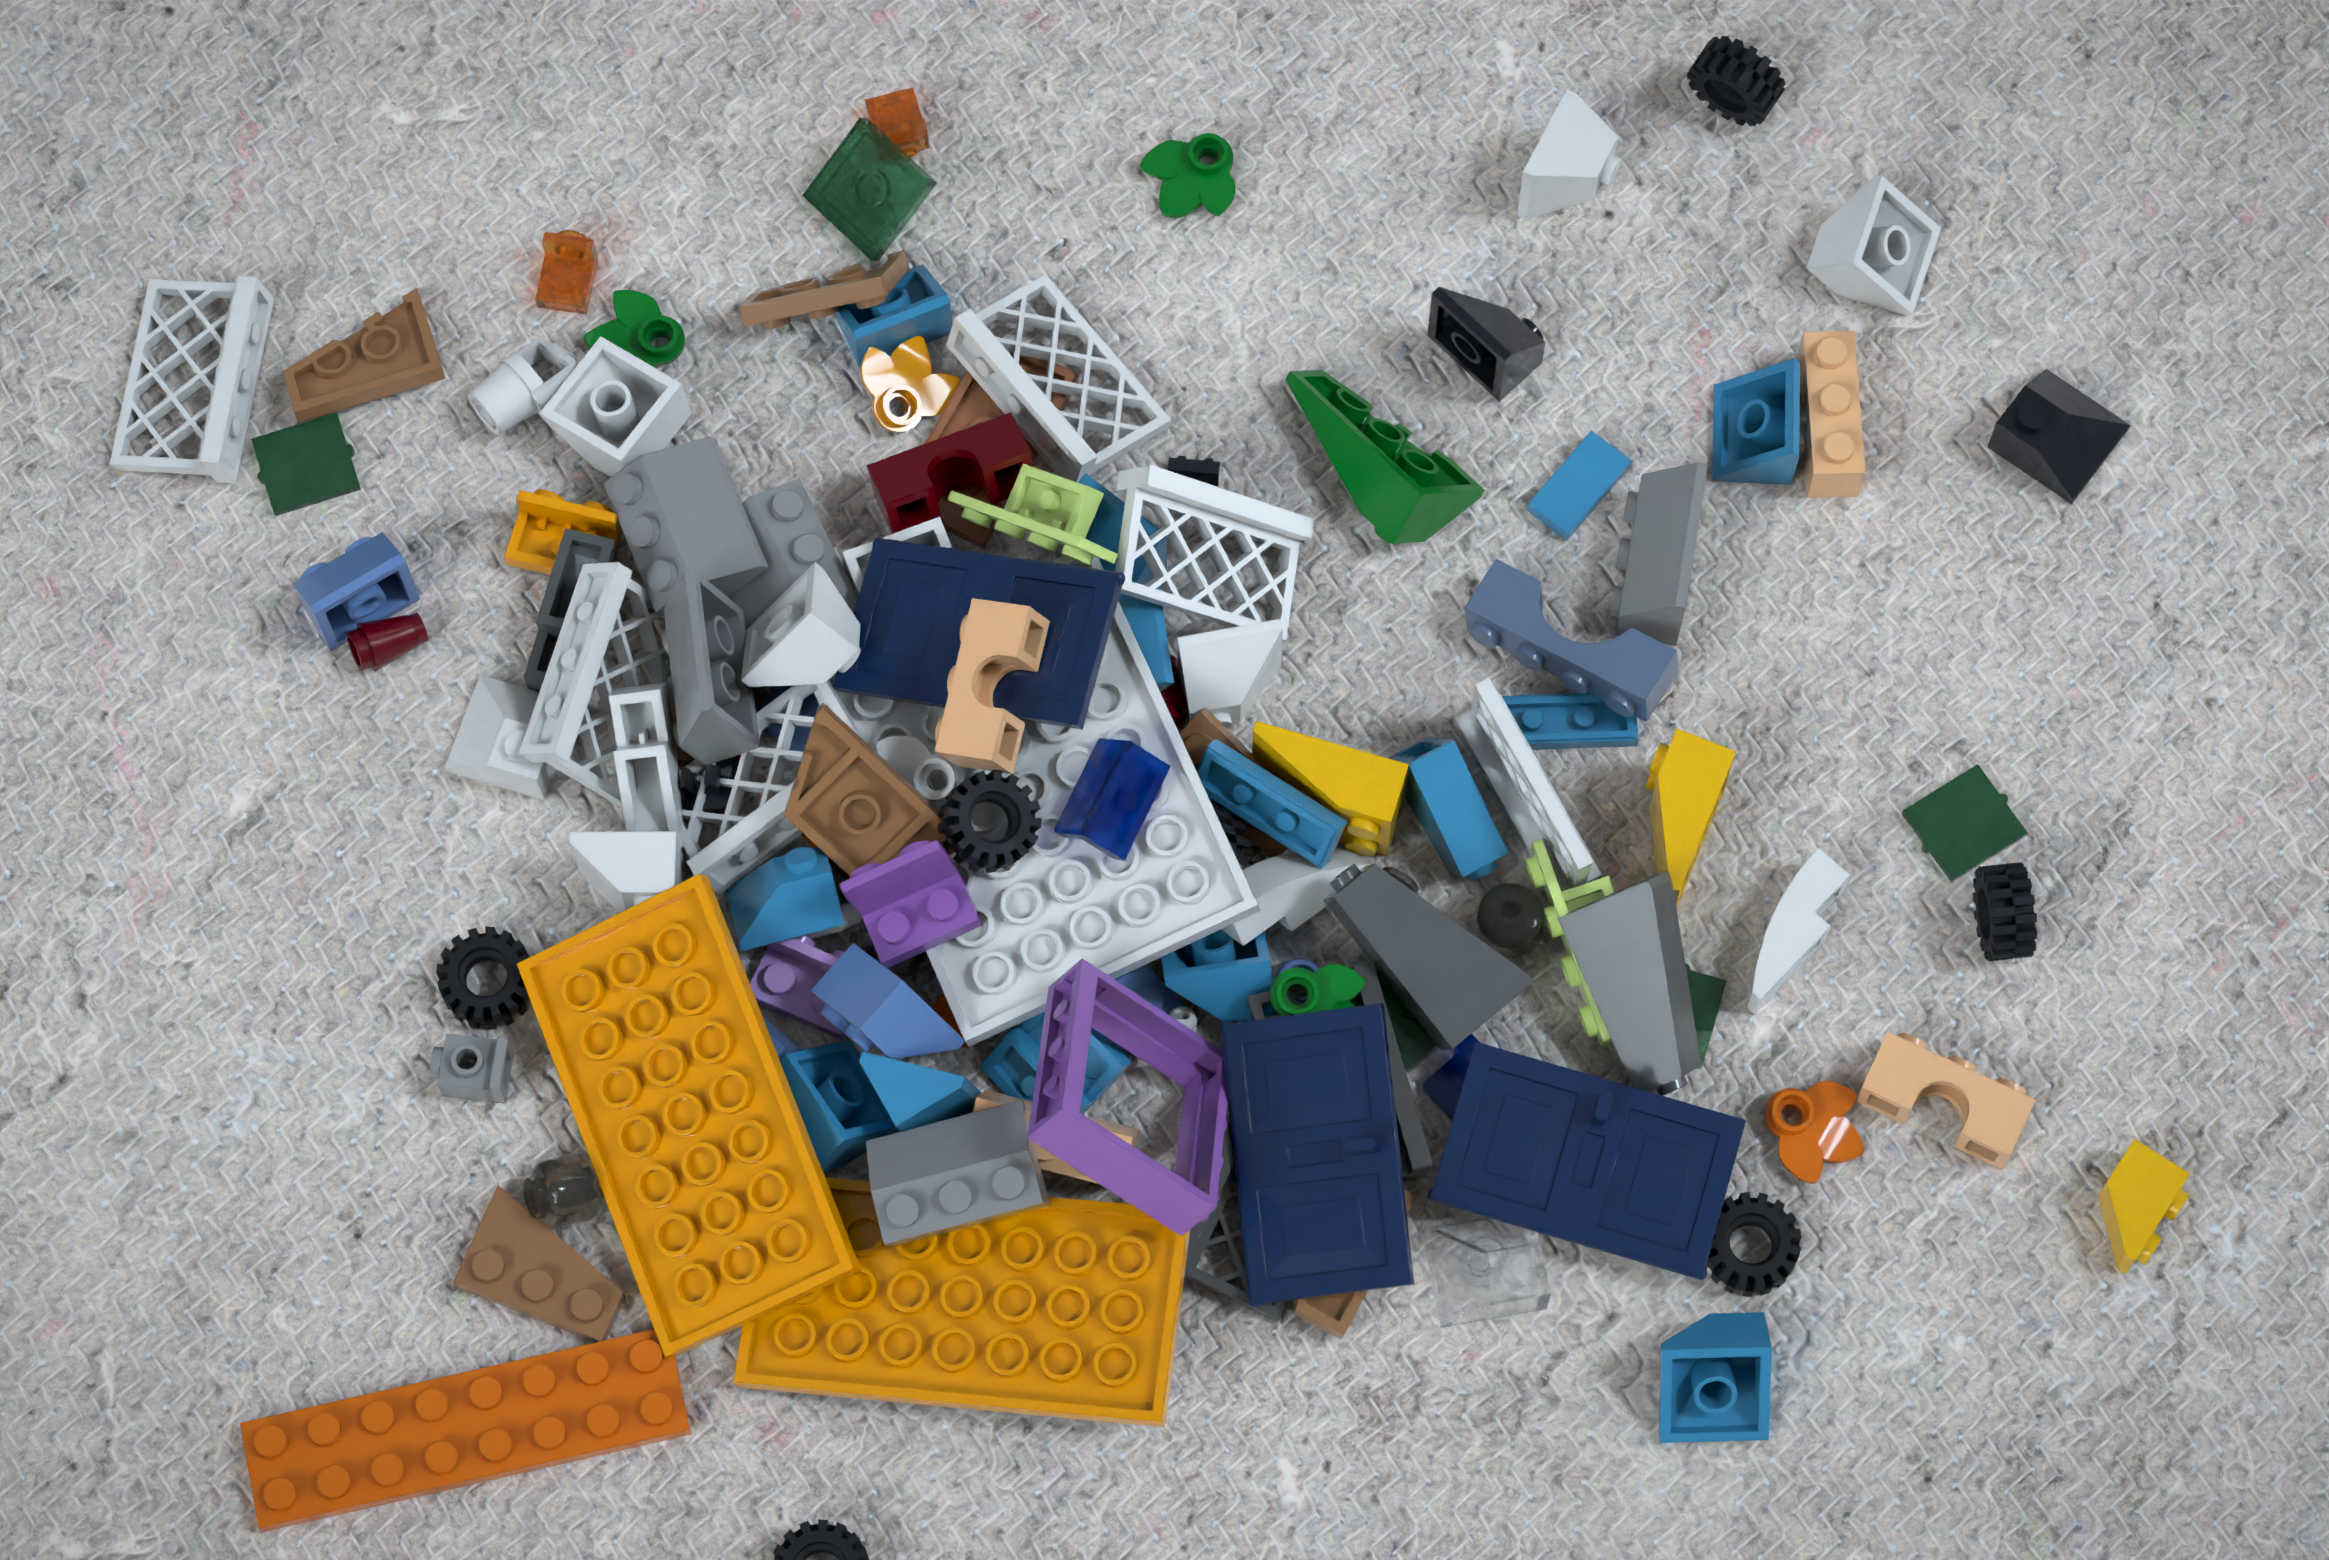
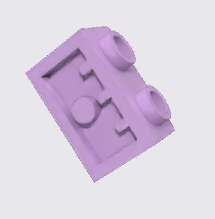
M805 935L767 944L768 948L750 982L757 1003L843 1040L845 1033L842 1034L819 1013L825 1007V1004L810 990L844 952L834 950L831 955L813 947L814 941Z

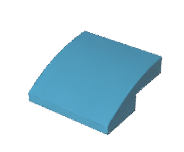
M1045 1012L1024 1021L1021 1026L1010 1030L980 1065V1068L1008 1096L1028 1101L1033 1100ZM1092 1027L1080 1110L1082 1114L1112 1086L1132 1063L1111 1039Z

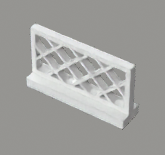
M1046 274L976 314L970 308L954 318L946 346L1004 414L1012 413L1022 435L1056 475L1079 483V480L1085 473L1090 476L1093 472L1169 428L1172 419ZM1041 294L1054 308L1053 318L1026 313V303ZM994 320L1016 324L1015 339L995 337L986 325ZM1023 326L1051 331L1050 347L1021 342ZM1058 334L1078 336L1086 345L1085 354L1057 349ZM1020 355L1047 360L1046 377L1026 373L1019 365ZM1055 362L1082 367L1081 384L1053 379ZM1090 369L1110 373L1117 381L1116 391L1088 386ZM1051 392L1079 397L1078 413L1058 410L1050 401ZM1087 399L1115 404L1113 421L1085 416ZM1122 406L1141 409L1150 419V422L1143 426L1120 423ZM1083 429L1111 434L1110 445L1095 454L1082 438Z
M238 276L237 283L149 279L109 463L114 470L211 475L217 483L236 484L274 301L273 296L257 276ZM162 295L182 296L188 303L165 322L158 315ZM217 298H231L229 311L211 325L201 310ZM194 315H197L207 328L182 346L172 332ZM168 336L178 351L154 368L148 361L150 349ZM213 339H216L221 345L219 358L201 370L191 356ZM187 360L197 375L175 392H172L162 378ZM158 382L168 397L144 415L138 407L140 396ZM206 385L211 391L209 405L191 417L181 403ZM177 407L187 421L163 439L153 427V424ZM205 424L204 431H202L200 427ZM148 429L158 444L142 456H129L130 442ZM196 431L202 439L198 459L177 458L171 449ZM167 453V455H168L170 458H166V457H162V456Z
M1153 465L1119 471L1116 491L1126 494L1115 568L1116 572L1125 574V582L1120 593L1227 627L1262 622L1253 603L1266 594L1273 607L1272 620L1281 619L1283 626L1282 641H1286L1300 541L1312 538L1314 519ZM1142 505L1153 509L1162 526L1149 537L1140 522ZM1187 519L1194 522L1203 539L1191 550L1178 529V526ZM1228 533L1234 534L1244 553L1232 563L1219 542ZM1167 535L1179 559L1165 569L1153 545ZM1269 546L1281 550L1279 570L1272 576L1260 555ZM1207 549L1220 571L1209 581H1206L1195 561V558ZM1141 554L1154 575V578L1145 585L1132 582L1134 560ZM1248 562L1260 583V586L1249 594L1245 591L1236 574V571ZM1183 567L1196 590L1187 598L1180 597L1170 578ZM1223 581L1226 582L1237 603L1228 611L1221 609L1212 592Z
M619 562L583 564L519 754L533 763L546 762L615 805L622 806L618 781L616 787L609 783L603 763L614 757L613 751L617 748L608 698L613 692L609 679L622 673L625 687L640 686L635 667L647 661L652 676L650 684L667 682L668 677L671 675L669 656L665 651L663 643L657 644L651 620L658 616L663 619L665 617L664 614L655 612L646 588L630 579L632 570ZM626 594L629 596L635 617L622 623L619 610ZM638 627L644 652L632 658L625 632ZM612 639L619 664L606 670L603 658L609 640ZM596 686L603 712L590 717L587 705L593 687ZM606 721L613 746L600 752L593 727ZM578 734L581 736L587 757L586 760L580 763L570 759Z
M1490 678L1476 684L1470 710L1454 717V724L1528 856H1532L1530 852L1532 842L1543 839L1561 892L1600 879L1602 876L1601 871L1501 694H1498Z
M829 680L824 684L793 685L756 713L759 740L762 730L770 724H783L776 749L760 747L739 754L741 758L735 779L720 778V786L732 788L725 814L708 813L702 810L706 794H704L706 786L704 785V774L703 776H698V781L701 784L693 811L682 810L683 847L690 858L686 862L694 876L698 874L708 876L713 890L719 895L802 834L784 816L794 781L788 786L779 784L786 760L800 762L803 755L801 751L789 750L796 726L812 727L814 717L799 716L803 700L819 689L823 696L822 703L828 706L863 739ZM754 757L773 759L766 783L748 781ZM696 759L685 766L694 773H699L705 768ZM745 791L763 793L759 808L747 817L738 816ZM685 820H690L689 826L687 825ZM703 822L721 824L718 838L701 850L698 840Z

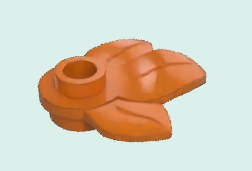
M1821 1081L1805 1091L1795 1088L1782 1089L1768 1100L1764 1111L1766 1126L1779 1139V1160L1797 1179L1809 1184H1816L1822 1173L1823 1161L1828 1163H1844L1863 1155L1865 1149L1861 1137L1851 1122L1844 1117L1850 1111L1857 1098V1094L1850 1088L1837 1082ZM1785 1109H1794L1799 1113L1800 1121L1796 1124H1788L1782 1119L1781 1112Z

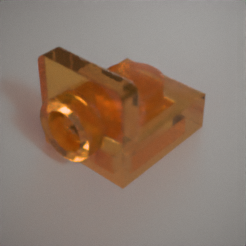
M913 87L865 99L866 111L881 161L889 158L898 160L908 159L917 155L921 150L929 148L927 125L925 119L921 116Z
M562 230L558 234L545 232L542 239L545 255L535 297L537 308L587 315L598 265V256L593 239L587 238L584 234L573 230Z

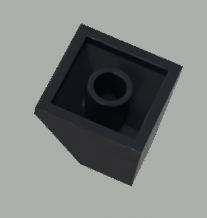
M1438 287L1432 292L1427 336L1499 402L1542 364L1545 341H1543L1544 338L1539 328L1529 319H1519L1508 308L1442 287Z
M2045 369L2023 387L1996 422L1987 447L2073 504L2130 429L2131 425L2048 369Z

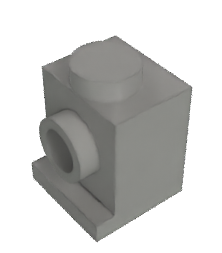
M446 1034L444 1047L435 1046L433 1048L430 1061V1077L438 1079L437 1085L444 1097L506 1104L515 1053L509 1039L505 1037L489 1039ZM463 1057L477 1059V1063L471 1069L459 1067L460 1060Z

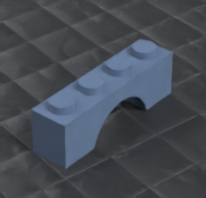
M1495 559L1464 607L1467 630L1470 635L1486 647L1496 648V646H1499L1513 653L1522 665L1531 670L1540 671L1544 669L1558 676L1567 688L1576 693L1586 694V692L1594 694L1603 699L1612 711L1621 716L1631 717L1634 715L1647 722L1678 673L1677 650L1632 627L1611 640L1599 643H1581L1565 638L1547 623L1542 614L1543 597L1541 581Z

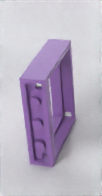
M1082 958L1048 987L1027 1138L1180 1236L1184 1235L1197 1223L1207 1221L1209 1214L1216 1209L1217 1202L1220 1200L1218 1188L1220 1170L1224 1162L1222 1156L1223 1138L1228 1123L1226 1119L1228 1096L1223 1050ZM1091 1027L1184 1087L1175 1173L1080 1113Z

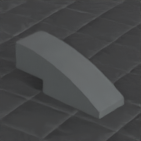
M565 528L536 620L538 632L524 674V680L528 689L540 692L583 564L613 562L616 547L614 539Z

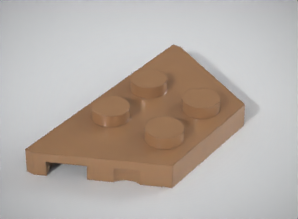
M822 703L817 708L786 804L784 816L849 876L854 870L870 863H879L881 865L899 857V853L903 848L918 841H929L930 843L938 840L944 848L942 842L947 837L945 833L939 834L938 824L943 821V817L938 816L939 810L828 706ZM950 848L946 852L948 854L954 853L955 850L953 848Z

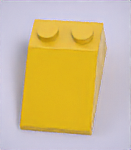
M1256 721L1253 728L1252 754L1273 775L1348 821L1339 843L1345 844L1346 849L1351 850L1357 855L1373 857L1378 853L1388 856L1405 801L1409 764Z
M1677 728L1670 745L1660 742L1651 763L1650 775L1645 789L1653 792L1649 815L1655 872L1657 875L1668 870L1673 883L1676 909L1726 788L1736 751Z

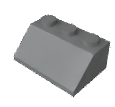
M707 437L640 455L604 482L656 613L664 614L665 605L683 574L687 571L696 570L729 597L769 568L715 438Z
M1697 462L1642 474L1638 492L1628 491L1623 521L1633 523L1631 539H1620L1616 569L1625 570L1623 587L1613 585L1608 616L1618 617L1616 636L1621 635L1632 627L1662 643L1677 645L1686 608L1708 464Z
M798 479L754 494L745 500L742 504L769 567L728 597L743 609L745 629L747 630L815 562L825 570L854 614L858 597L801 480Z
M696 570L687 571L683 574L664 607L666 629L662 632V642L670 660L671 675L667 679L670 696L675 702L677 719L673 723L675 741L682 751L687 752L705 766L760 748L753 687H748L741 681L746 639L743 609Z
M1024 1100L866 1141L870 1189L884 1245L894 1247L1050 1206L1035 1144L1027 1138L1029 1120Z

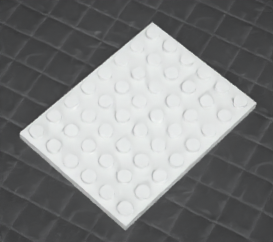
M1065 555L1050 561L1052 563L1104 570L1099 558L1093 557L1091 565H1086ZM1119 601L1083 730L1022 720L1025 723L1013 775L1020 778L1016 785L1021 789L1026 785L1031 788L1033 792L1028 795L1030 802L1038 800L1041 808L1035 813L1036 818H1042L1041 828L1035 832V835L1039 836L1035 845L1029 848V852L1013 865L1004 870L1000 868L996 872L986 873V868H981L977 872L969 870V862L963 861L961 864H958L952 859L962 873L983 926L929 949L926 953L964 1041L969 1047L1045 1012L1048 987L1082 958L1113 979H1116L1261 911ZM836 673L829 679L832 686L835 680ZM819 689L814 691V694L820 706L823 696ZM835 690L863 739L876 752V743L881 739L891 736H911L920 739L932 754H937L934 752L936 747L935 727L940 717L943 716L945 708ZM961 767L965 779L967 777L970 778L977 772L984 771L981 769ZM985 770V774H989V773L991 772V771ZM938 772L931 778V787L934 791L942 790L947 784V776L944 772ZM1002 773V777L1007 778L1009 775H1011L1007 773ZM990 802L979 803L974 807L971 814V823L974 831L980 837L989 841L1002 839L1008 830V819L1003 809ZM955 852L949 854L951 858L956 855Z

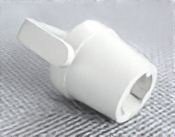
M537 338L517 353L512 352L499 362L500 366L470 392L468 398L475 412L492 432L500 435L532 415H539L540 411L578 365L576 356L557 343H551L545 338ZM543 357L561 370L545 383H543L531 367Z

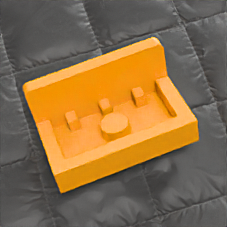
M537 489L534 493L521 490L518 492L516 503L519 512L504 555L506 565L551 575L565 528L614 539L616 541L614 562L623 532L618 515L613 513L611 508L593 501H586L583 505L564 501L560 495L543 489Z

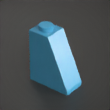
M1427 737L1388 757L1389 759L1409 764L1405 800L1449 874L1458 877L1468 876L1469 880L1472 881L1498 868L1496 860L1509 853L1455 740Z

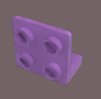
M938 840L930 843L929 841L912 843L900 851L899 857L881 865L879 863L863 865L851 873L850 879L840 883L843 895L862 916L879 960L886 968H890L983 926L960 869Z

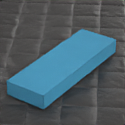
M1594 694L1502 696L1532 750L1637 746L1638 744L1637 717L1634 715L1624 717L1615 713L1605 704L1603 699Z
M1218 739L1207 745L1197 773L1211 800L1320 869L1330 862L1348 821Z

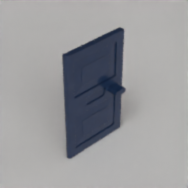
M875 538L854 610V615L861 624L859 640L861 651L855 663L846 672L840 673L837 671L833 688L839 692L945 708L949 694L947 690L948 675L951 668L956 665L961 645L960 626L963 618L969 612L972 598L1030 606L1050 621L1038 672L1015 670L1004 675L994 689L993 705L996 708L1007 710L1020 720L1083 730L1120 592L1125 582V574L1116 571Z
M1370 1004L1238 1023H1221L1249 1306L1260 1307L1265 1303L1415 1285L1384 1004Z
M1475 1042L1434 1186L1429 1190L1427 1197L1429 1201L1698 1280H1704L1707 1276V1260L1746 1120Z

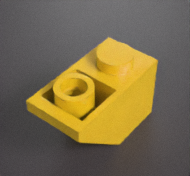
M2136 1139L2132 1141L2098 1195L2116 1267L2125 1274H2127L2136 1260L2146 1265L2162 1240V1237L2155 1234L2154 1230L2163 1216L2173 1222L2190 1195L2181 1189L2190 1173Z

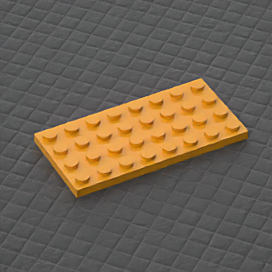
M698 874L517 963L665 1357H676L861 1270L708 876Z
M826 1178L861 1270L742 1325L734 1375V1383L740 1388L1165 1427L1190 1230L1180 1236L1128 1203L1048 1197L1050 1206L892 1247L883 1243L871 1194L870 1181Z

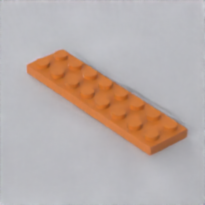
M654 1329L240 1423L257 1522L261 1532L692 1435L676 1357L664 1356Z

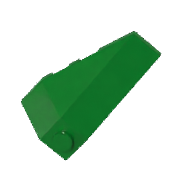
M1323 370L1290 371L1285 379L1354 503L1360 513L1375 526V533L1384 541L1395 545L1425 542L1481 498L1485 490L1452 459L1439 450L1434 451L1432 456L1419 449L1408 441L1412 432L1400 423L1394 426L1385 420L1374 418L1370 415L1372 411L1371 403Z

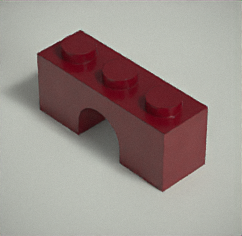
M1010 412L866 466L877 504L893 534L940 517L942 520L938 502L946 492L956 487L974 486L982 489L986 493L991 505L1008 499L1022 464L1034 467L1031 451Z

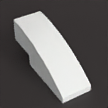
M667 682L615 689L608 698L617 746L613 754L626 832L676 831L682 848L683 826L679 789L680 781Z
M1337 844L1330 862L1322 869L1293 851L1255 863L1242 871L1261 911L1221 930L1242 946L1276 922L1293 931L1327 906L1323 900L1335 891L1329 883L1336 876L1354 863L1359 870L1371 864L1351 850L1346 849L1342 844Z
M1819 848L1811 855L1791 881L1766 929L1752 974L1747 1009L1754 1015L1822 946L1827 938L1831 925L1820 916L1844 892L1850 875Z

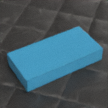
M1590 431L1528 503L1527 511L1568 541L1628 471L1632 460L1597 434Z

